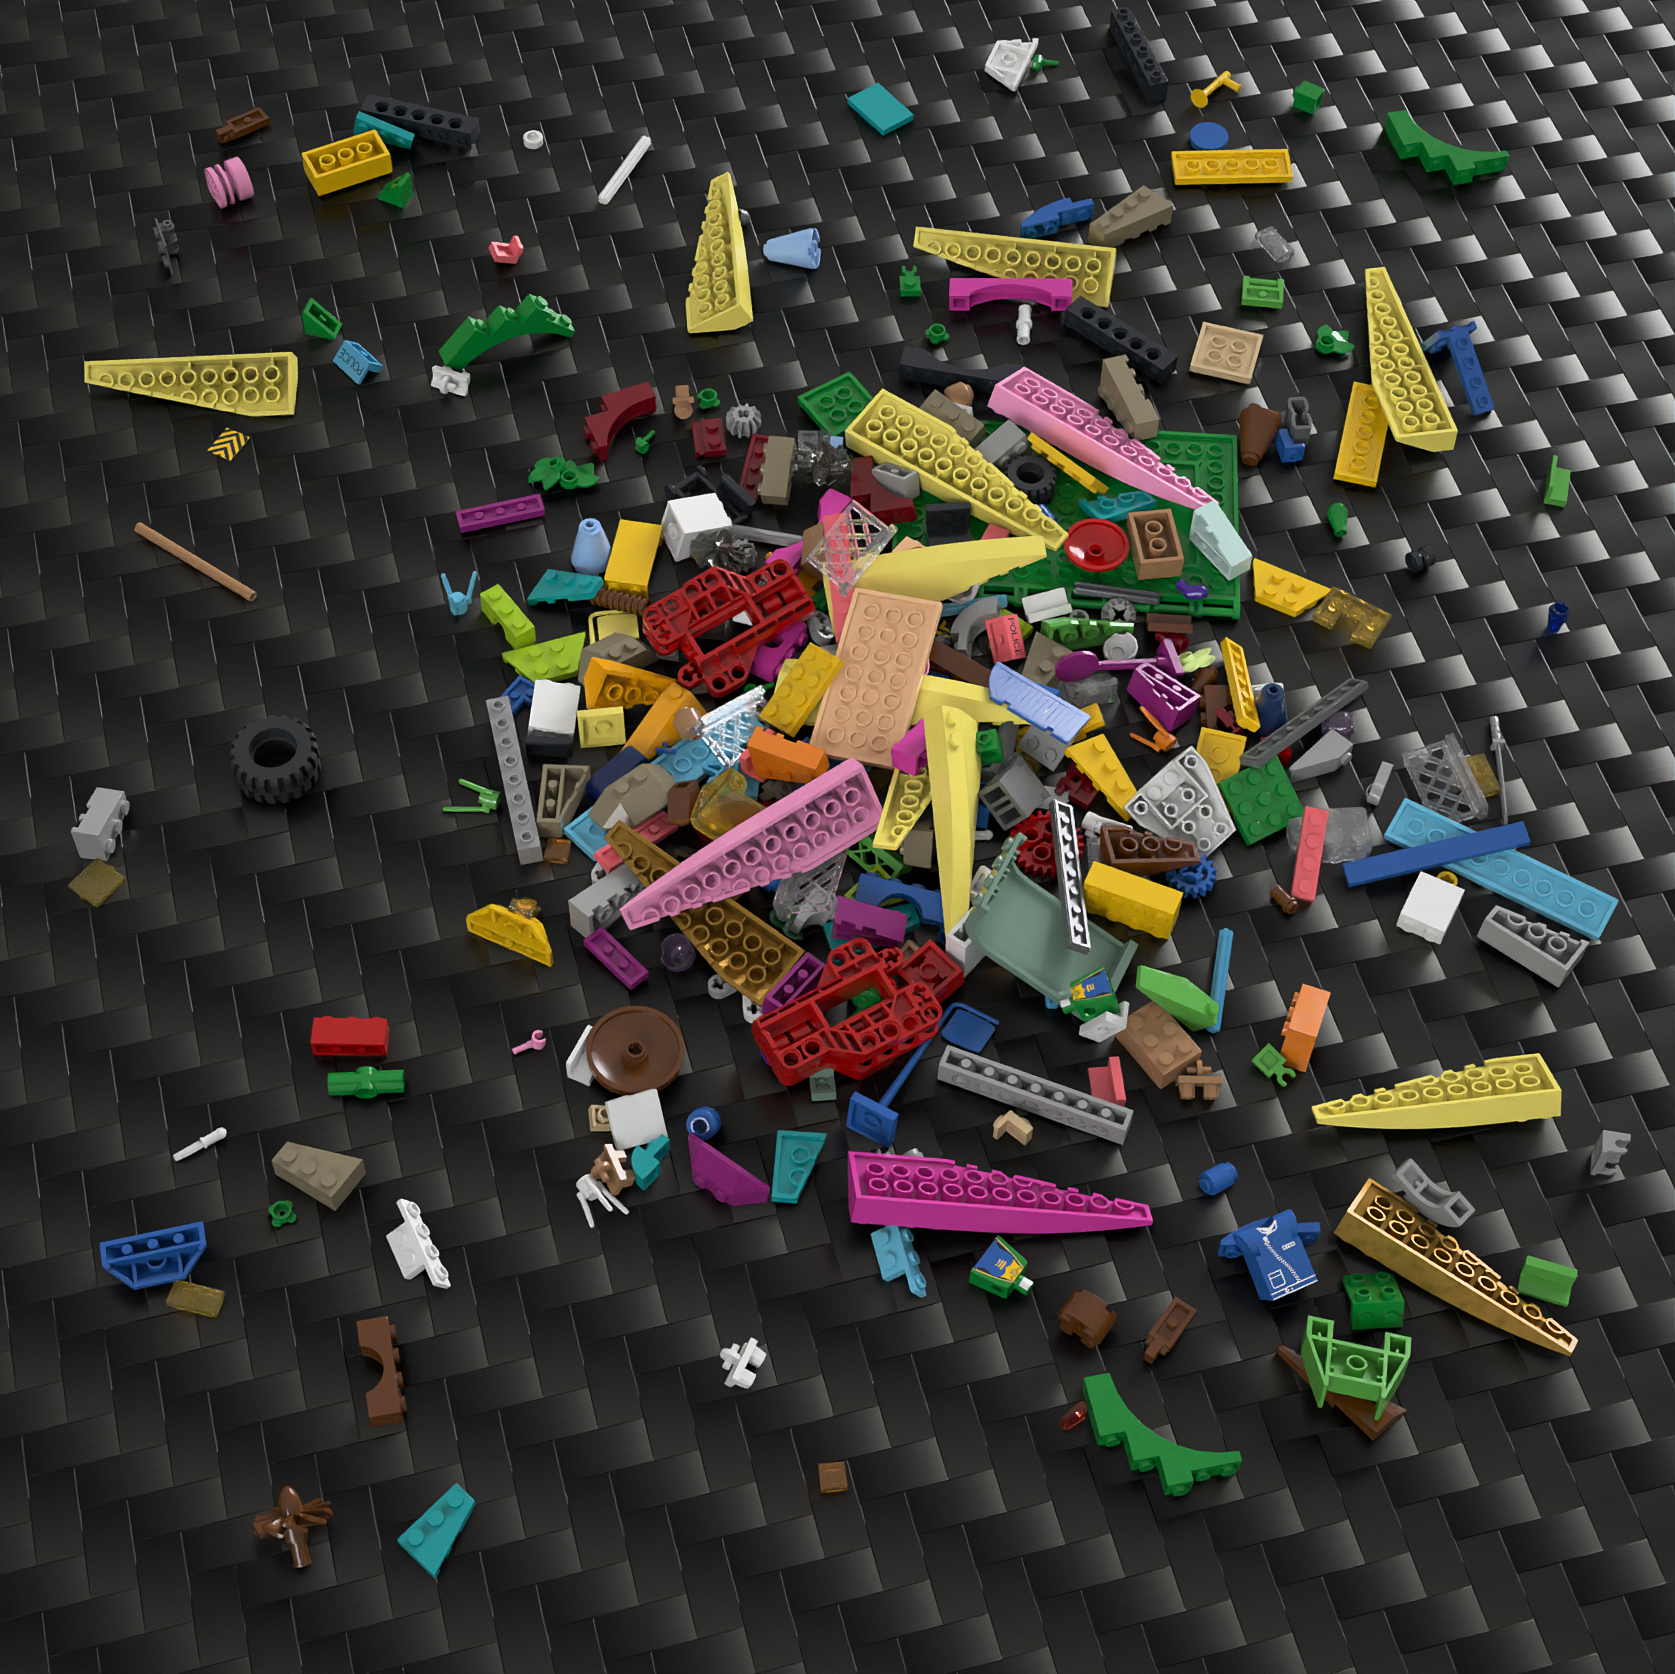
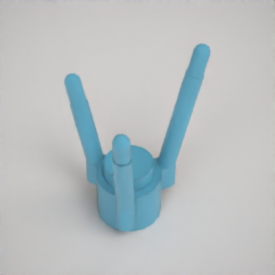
M476 571L472 573L467 596L461 592L452 593L445 574H441L453 615L464 614L468 609L467 604L472 603L471 596L476 580Z

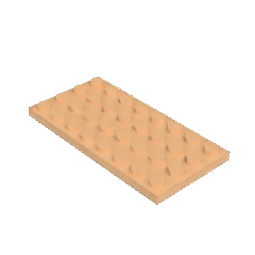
M855 588L835 655L842 659L845 665L823 695L809 744L825 749L827 758L846 761L852 757L863 765L895 770V767H892L891 749L908 732L942 612V602Z

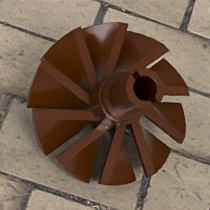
M285 1486L280 1492L278 1507L272 1508L268 1514L255 1517V1522H252L254 1533L260 1539L270 1535L277 1538L284 1537L285 1542L290 1545L294 1567L307 1566L311 1563L306 1542L309 1536L307 1526L326 1524L327 1521L325 1519L333 1517V1512L330 1509L331 1502L320 1503L321 1498H317L302 1505L296 1491L291 1486Z

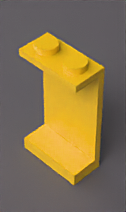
M620 519L604 576V588L625 592V594L637 595L638 597L642 596L644 599L648 598V583L658 545L662 546L664 540L663 525Z

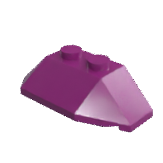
M693 1133L688 1135L692 1178L697 1186L702 1189L707 1188L717 1200L723 1203L727 1202L731 1206L762 1203L770 1199V1187L758 1180Z

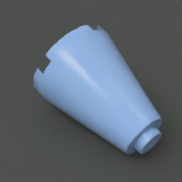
M809 228L767 241V244H764V256H767L770 261L816 269L819 266L821 254L820 248L817 247V242H820L818 231L816 228Z
M589 518L583 520L579 525L571 554V563L579 574L599 576V573L604 571L606 573L612 548L600 522Z

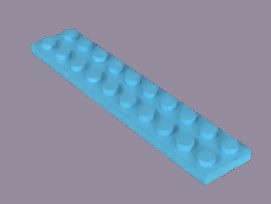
M734 700L706 721V728L700 739L696 741L682 739L671 747L677 751L675 755L663 753L650 764L662 765L675 778V783L695 779L699 783L708 776L702 770L706 762H717L713 752L722 749L741 751L747 746L756 726L763 727V732L765 731V726ZM591 807L564 828V834L595 862L596 860L593 858L594 853L609 844L604 837L611 829L602 831L588 816L589 811L592 809Z
M1405 798L1385 832L1384 839L1407 849L1475 833L1476 831ZM1514 849L1442 865V867L1597 942L1619 901Z

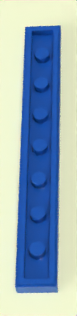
M1524 821L1343 863L1342 868L1348 887H1353L1530 845L1531 841Z

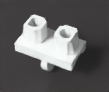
M435 365L432 368L433 379L431 386L439 388L443 394L452 392L464 397L468 394L470 373L464 371L462 373L455 372L448 366L439 367Z
M751 1337L748 1343L743 1344L739 1354L737 1352L740 1346L737 1344H733L731 1349H722L720 1357L725 1360L722 1367L729 1370L733 1364L724 1383L725 1385L732 1387L737 1384L748 1389L753 1384L756 1374L745 1369L747 1363H750L758 1368L766 1356L765 1352L756 1347L758 1341Z

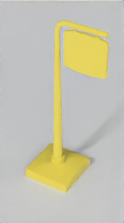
M617 610L592 613L588 619L590 645L595 643L594 617L601 616L597 618L599 640L615 632L638 639L637 616L635 614H623V611ZM623 706L577 711L581 748L626 744Z

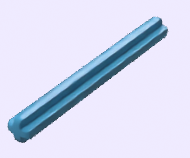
M1228 928L1220 930L1210 998L1218 1003L1219 1012L1217 1015V1025L1206 1028L1211 1033L1219 1032L1221 1027L1233 940V931Z

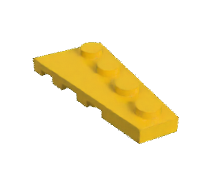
M1104 734L1066 748L1063 753L1068 758L1071 757L1077 764L1076 767L1082 774L1085 772L1093 781L1092 785L1106 795L1107 801L1126 822L1132 820L1133 818L1123 807L1137 791Z

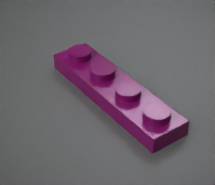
M540 494L456 511V518L461 533L545 515Z

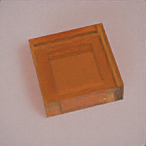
M549 837L544 861L568 864L572 840Z
M845 1462L818 1464L821 1493L847 1490Z

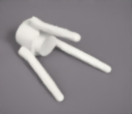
M1090 811L1085 815L1081 825L1082 828L1086 829L1084 835L1092 838L1098 845H1100V839L1095 833L1100 834L1101 826L1131 827V831H1135L1132 826L1098 816Z
M592 1174L584 1175L577 1181L576 1186L580 1191L577 1193V1197L581 1201L591 1228L594 1227V1222L586 1199L592 1201L598 1198L608 1211L613 1210L601 1192L624 1214L629 1213L628 1209L611 1195L601 1181L593 1178Z

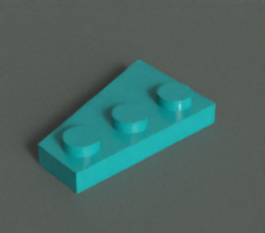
M360 111L358 112L353 135L356 136L375 129L383 143L401 148H411L415 134Z
M1146 491L1121 493L1117 498L1098 496V500L1087 501L1086 498L1079 499V507L1091 519H1104L1115 523L1127 519L1128 513L1149 511L1156 508V500Z
M548 569L527 598V602L532 606L537 605L538 601H547L550 604L556 603L557 599L567 598L568 601L594 599L604 582L598 576Z
M778 1130L772 1202L797 1203L827 1139L826 1133Z
M456 1483L397 1539L398 1544L434 1579H436L445 1557L450 1553L451 1546L458 1533L463 1529L476 1505L475 1500Z

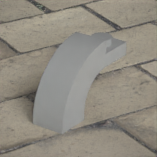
M997 596L979 600L965 608L957 616L950 632L956 651L971 659L974 639L981 632L987 630L985 621L1001 617V607Z
M1412 1158L1407 1159L1391 1175L1406 1192L1403 1197L1407 1202L1414 1205L1420 1210L1421 1214L1434 1222L1448 1227H1459L1475 1211L1459 1191L1449 1192L1434 1184Z

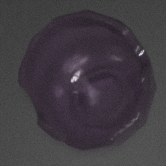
M675 933L668 935L660 945L662 948L660 959L670 971L681 972L687 970L696 959V948L684 934Z

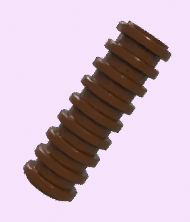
M604 587L598 591L594 599H590L592 605L604 606V608L616 609L617 611L628 612L636 616L641 615V617H643L644 610L651 606L649 598L644 599L642 596L625 594V592L613 591Z

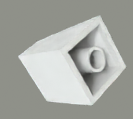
M715 493L668 501L661 525H663V538L676 562L727 540L732 529L731 519L727 517L723 504Z

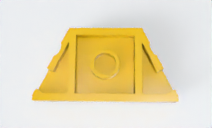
M1256 558L1253 560V585L1255 587L1254 598L1256 602L1296 617L1303 613L1305 609L1315 606L1318 600L1323 597L1328 598L1331 594L1332 589Z

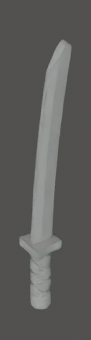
M1492 716L1489 719L1492 734L1490 750H1495L1502 819L1503 825H1507V805L1501 756L1505 739H1501L1499 718Z

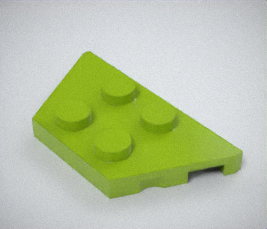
M585 632L504 652L502 653L503 661L505 663L509 662L515 667V671L519 675L535 683V680L547 679L557 682L576 677L579 672L581 650L586 641Z

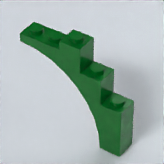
M1406 110L1387 113L1384 128L1399 158L1405 159L1419 156L1426 172L1445 169L1453 185L1472 182L1473 176L1505 171L1509 159L1507 151L1482 152L1461 149L1446 144L1426 133L1411 119Z
M528 294L515 310L498 305L485 322L468 316L439 350V353L446 366L461 371L482 352L508 339L534 333H554L571 337L575 330L568 316L560 315L548 308V303L544 298Z
M1110 1373L1084 1378L1082 1391L1097 1446L1105 1445L1106 1447H1112L1123 1441L1131 1471L1139 1469V1471L1143 1472L1157 1466L1165 1495L1182 1496L1187 1494L1191 1490L1193 1479L1205 1481L1213 1475L1230 1476L1239 1471L1242 1462L1239 1451L1222 1453L1196 1451L1176 1445L1144 1426L1122 1401L1116 1391Z

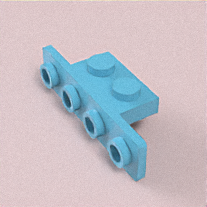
M891 1225L871 1233L882 1278L888 1282L906 1273L911 1292L921 1298L927 1296L925 1291L926 1280L920 1273L918 1266L920 1259L913 1248L912 1241L914 1237L911 1230L907 1226Z

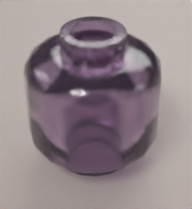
M1346 711L1335 712L1325 721L1321 722L1322 735H1326L1333 729L1349 740L1351 734H1355L1353 716H1349Z

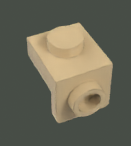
M1011 1110L1005 1116L1000 1115L993 1124V1137L996 1140L1005 1131L1023 1145H1026L1032 1138L1033 1127L1030 1122L1023 1117L1020 1118Z

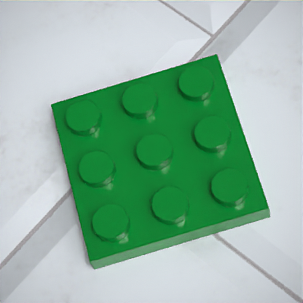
M849 371L798 396V404L826 436L844 437L846 427L858 417L874 398Z
M1277 755L1259 768L1249 767L1216 784L1247 846L1303 817L1304 809Z

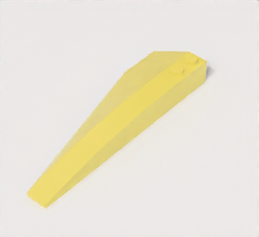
M729 172L712 179L707 198L709 204L705 207L704 212L706 220L702 222L703 234L699 236L695 255L697 263L692 270L693 283L689 284L690 297L686 299L687 328L689 333L734 330L753 321L746 251L734 188Z
M916 227L914 248L996 278L1072 279V303L1082 296L1098 307L1108 308L1115 269L1116 248Z
M292 352L85 361L84 374L85 383L251 417L294 415L298 364L297 357Z
M1027 536L968 541L851 560L854 590L855 588L940 602L969 590V587L979 583L981 585L986 583L988 579L999 574L1000 576L1005 575L1013 568H1021L1047 557L1043 536ZM823 565L822 574L832 632L833 636H835L828 565Z
M916 725L910 726L908 731H911ZM928 764L916 776L895 768L874 838L873 848L897 850L932 800Z

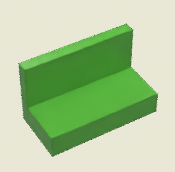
M1553 455L1547 474L1544 503L1565 507L1571 470L1557 468L1558 456Z
M1527 1255L1521 1267L1517 1291L1520 1292L1519 1294L1567 1307L1571 1287L1576 1280L1578 1270Z

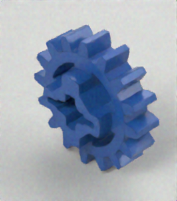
M1205 854L1200 857V864L1180 868L1179 874H1176L1177 869L1166 871V880L1170 881L1169 888L1176 887L1177 891L1184 892L1185 898H1187L1188 894H1192L1195 899L1197 898V893L1205 896L1207 890L1212 891L1213 884H1215L1217 878V868H1212L1213 860L1207 862V855Z

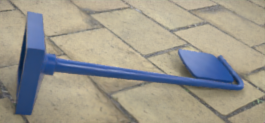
M955 1002L950 1004L942 1015L938 1030L953 1008L961 1007L968 1010V1012L958 1009L941 1032V1035L968 1051L980 1053L995 1031V1027L989 1021L995 1025H998L999 1021L964 1003ZM931 1040L919 1046L879 1103L854 1092L850 1098L846 1127L888 1149L891 1147L895 1138L899 1114L887 1107Z

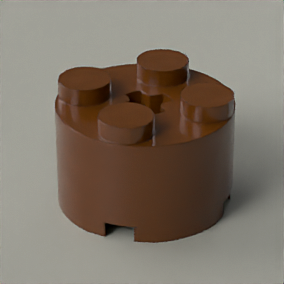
M1078 1288L1074 1289L1057 1314L1061 1321L1059 1327L1069 1335L1076 1333L1082 1337V1343L1092 1349L1103 1341L1118 1317L1114 1311L1110 1314L1105 1309L1108 1304L1084 1289L1079 1293Z

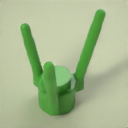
M459 779L461 785L480 792L478 803L482 804V806L443 808L444 812L490 813L491 809L497 810L501 799V792L485 789L469 781Z

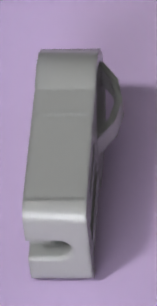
M1382 761L1374 783L1369 785L1366 790L1367 803L1378 806L1393 768L1392 764Z

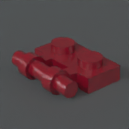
M1072 763L1067 769L1068 773L1065 777H1061L1057 782L1054 793L1062 796L1064 792L1069 791L1068 800L1088 810L1101 790H1097L1092 785L1093 781L1085 772L1082 774L1076 767L1077 764ZM1075 777H1080L1077 783L1073 782Z

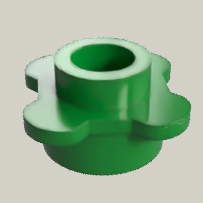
M933 324L925 331V335L929 336L932 344H938L942 340L949 339V334L946 333L945 327L941 324Z
M704 389L697 395V399L700 400V408L702 409L713 406L718 407L720 405V401L717 399V392L713 389Z
M278 1201L269 1207L268 1212L272 1215V1225L274 1227H280L284 1223L296 1221L297 1216L292 1211L293 1203L291 1201Z

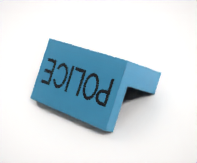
M344 340L333 359L357 384L362 383L368 371L380 373L383 367L359 343Z

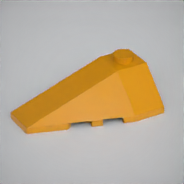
M592 657L584 675L586 707L588 710L622 706L625 709H629L637 704H654L672 682L677 683V680L615 661Z
M672 682L659 696L622 748L619 757L638 767L657 756L655 748L663 747L662 743L664 741L671 747L677 744L682 738L672 723L675 718L674 714L685 706L697 708L705 722L710 719V716L690 691Z

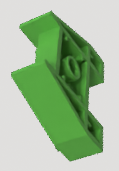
M1308 1315L1302 1336L1300 1356L1317 1406L1322 1408L1327 1391L1376 1401L1375 1420H1379L1404 1378L1410 1358L1411 1337L1385 1332L1381 1349L1332 1339L1334 1321Z

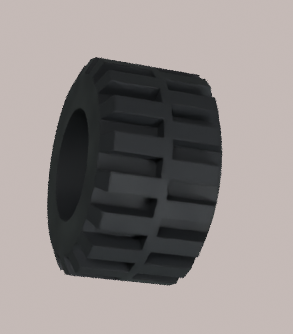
M1024 454L1023 457L1020 455L1016 456L1015 460L1011 459L1005 465L1003 474L1014 483V487L1018 491H1022L1027 495V499L1034 505L1045 504L1047 506V504L1052 502V498L1055 496L1057 474L1055 467H1052L1050 461L1046 462V458H1039L1038 455L1033 454V456H1029V454Z

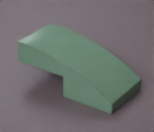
M825 1068L809 1077L812 1101L836 1099L833 1069Z

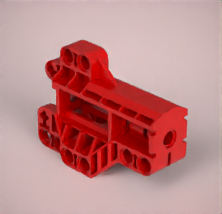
M776 559L746 577L714 566L687 581L679 590L647 607L643 612V632L655 652L660 656H668L682 649L690 663L680 668L678 672V685L685 689H694L704 684L713 697L722 698L746 683L757 648L813 617L815 606L811 597L806 593L807 591L801 581L796 577L794 570L784 559ZM707 579H713L709 583H705ZM688 590H693V592L689 593L688 595L686 594ZM669 601H674L672 604L666 606V604ZM758 605H760V607H761L763 613L766 615L765 618H764V616H763V614H762L760 608L758 607ZM744 611L754 627L704 655L694 639ZM649 612H655L654 614L646 618ZM738 670L741 671L744 674V676L740 679H737L733 677L732 673ZM684 675L692 676L691 682L688 680L684 681ZM715 682H722L725 687L717 690L713 687V684Z
M855 938L829 953L816 989L755 1019L752 1023V1032L757 1045L760 1046L763 1055L769 1065L772 1066L778 1080L785 1086L794 1085L825 1068H831L834 1071L860 1081L889 1066L895 1058L933 1039L938 1032L939 1022L942 1018V1008L929 987L923 982H914L898 990L895 981L891 977L897 975L902 968L904 955L899 948H886L875 953L866 939ZM857 949L862 950L864 954L857 955L853 951ZM888 958H891V960H895L896 963H894L893 961L887 962ZM839 960L843 962V965L836 966L832 962ZM872 987L874 988L881 1002L830 1028L822 1013ZM915 990L918 992L923 991V996L914 995ZM931 1009H934L937 1012V1018L934 1016ZM934 1026V1031L930 1033L924 1032ZM913 1037V1042L909 1044L904 1043L905 1041ZM887 1050H889V1051L891 1052V1054H889V1055H884V1054H883V1053L886 1052ZM866 1061H869V1062H870V1065H868V1066H863V1065L860 1064V1063L864 1064V1062H866Z

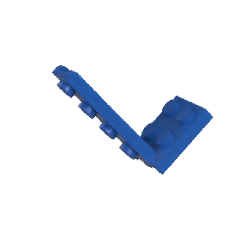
M1472 321L1467 325H1458L1446 331H1437L1424 341L1420 347L1423 353L1429 351L1430 354L1437 353L1446 346L1450 349L1471 412L1475 416L1492 411L1495 408L1469 335L1477 329L1475 321Z

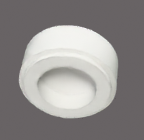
M535 130L526 132L523 136L525 147L529 149L541 147L543 145L542 134Z

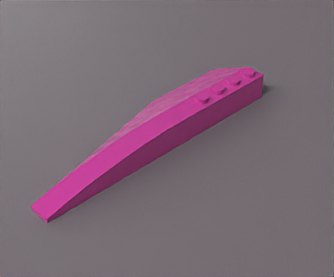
M848 1151V1207L851 1222L992 1233L1088 1232L1148 1226L1153 1223L1149 1206L1119 1198H1116L1113 1202L1097 1193H1093L1091 1197L1078 1194V1189L1068 1187L1067 1191L1055 1188L1056 1184L1015 1175L1013 1178H1009L1001 1171L992 1170L991 1173L978 1171V1166L967 1164L966 1168L954 1165L955 1161L948 1159Z

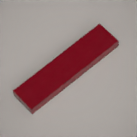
M752 434L739 486L756 501L755 505H757L759 499L758 484L759 482L762 483L763 480L760 470L761 464L765 463L766 456L763 455L764 443H768L769 436Z

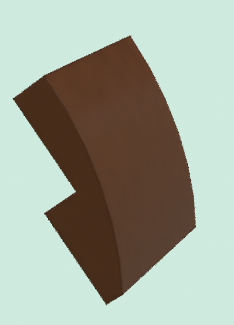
M1146 613L1145 615L1147 631L1192 634L1191 616Z

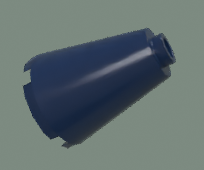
M1275 683L1266 684L1254 699L1260 728L1255 733L1249 729L1247 731L1248 735L1257 741H1260L1261 737H1268L1288 722L1285 693L1283 688Z

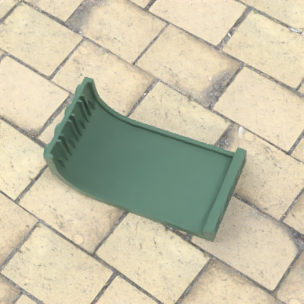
M1020 832L1013 838L1008 837L1002 845L1001 849L1003 851L992 864L993 870L982 883V891L977 894L972 902L974 906L965 922L966 932L970 940L986 956L1060 1006L1061 1000L1072 997L1071 982L1102 966L1105 967L1112 982L1114 992H1116L1138 944L1132 940L1123 944L1087 919L1091 951L1085 955L1067 949L1061 901L1028 879L1014 862L1017 858L1016 856L1020 853L1016 849L1028 837ZM1078 1010L1071 1012L1082 1020Z

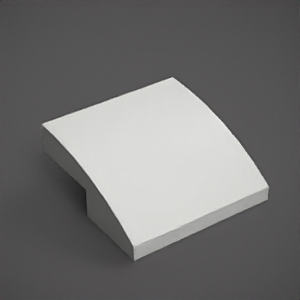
M649 1089L631 1096L625 1095L605 1102L616 1150L649 1143L651 1140L657 1139L661 1134L668 1137L657 1089Z

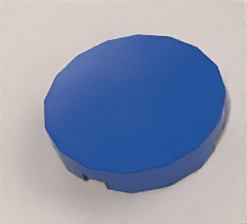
M1204 122L1192 128L1189 140L1191 141V146L1197 151L1224 150L1228 144V133L1221 125Z

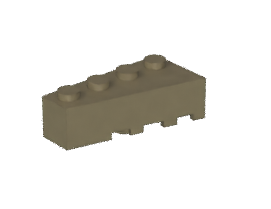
M1143 185L1090 224L1088 242L1093 246L1113 248L1124 243L1125 239H1134L1139 237L1140 233L1148 230L1151 232L1157 229L1158 225L1164 224L1165 226L1170 224L1173 205Z
M1122 355L1103 359L1100 386H1098L1099 396L1104 399L1109 410H1112L1117 421L1122 424L1132 439L1139 441L1157 437L1159 418L1149 399L1145 400L1142 385H1137L1134 379L1136 376L1134 369L1128 368L1127 363L1129 360L1127 356Z

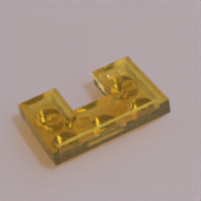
M1333 586L1313 614L1312 620L1332 630L1342 615L1359 624L1353 632L1351 640L1371 649L1390 622L1392 615Z

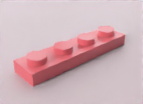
M1306 806L1303 811L1290 893L1291 897H1296L1299 900L1315 901L1328 810Z
M662 810L638 827L633 828V830L655 845L676 832L678 826L677 824L668 825L667 813ZM609 844L596 851L593 856L608 874L624 864V861Z

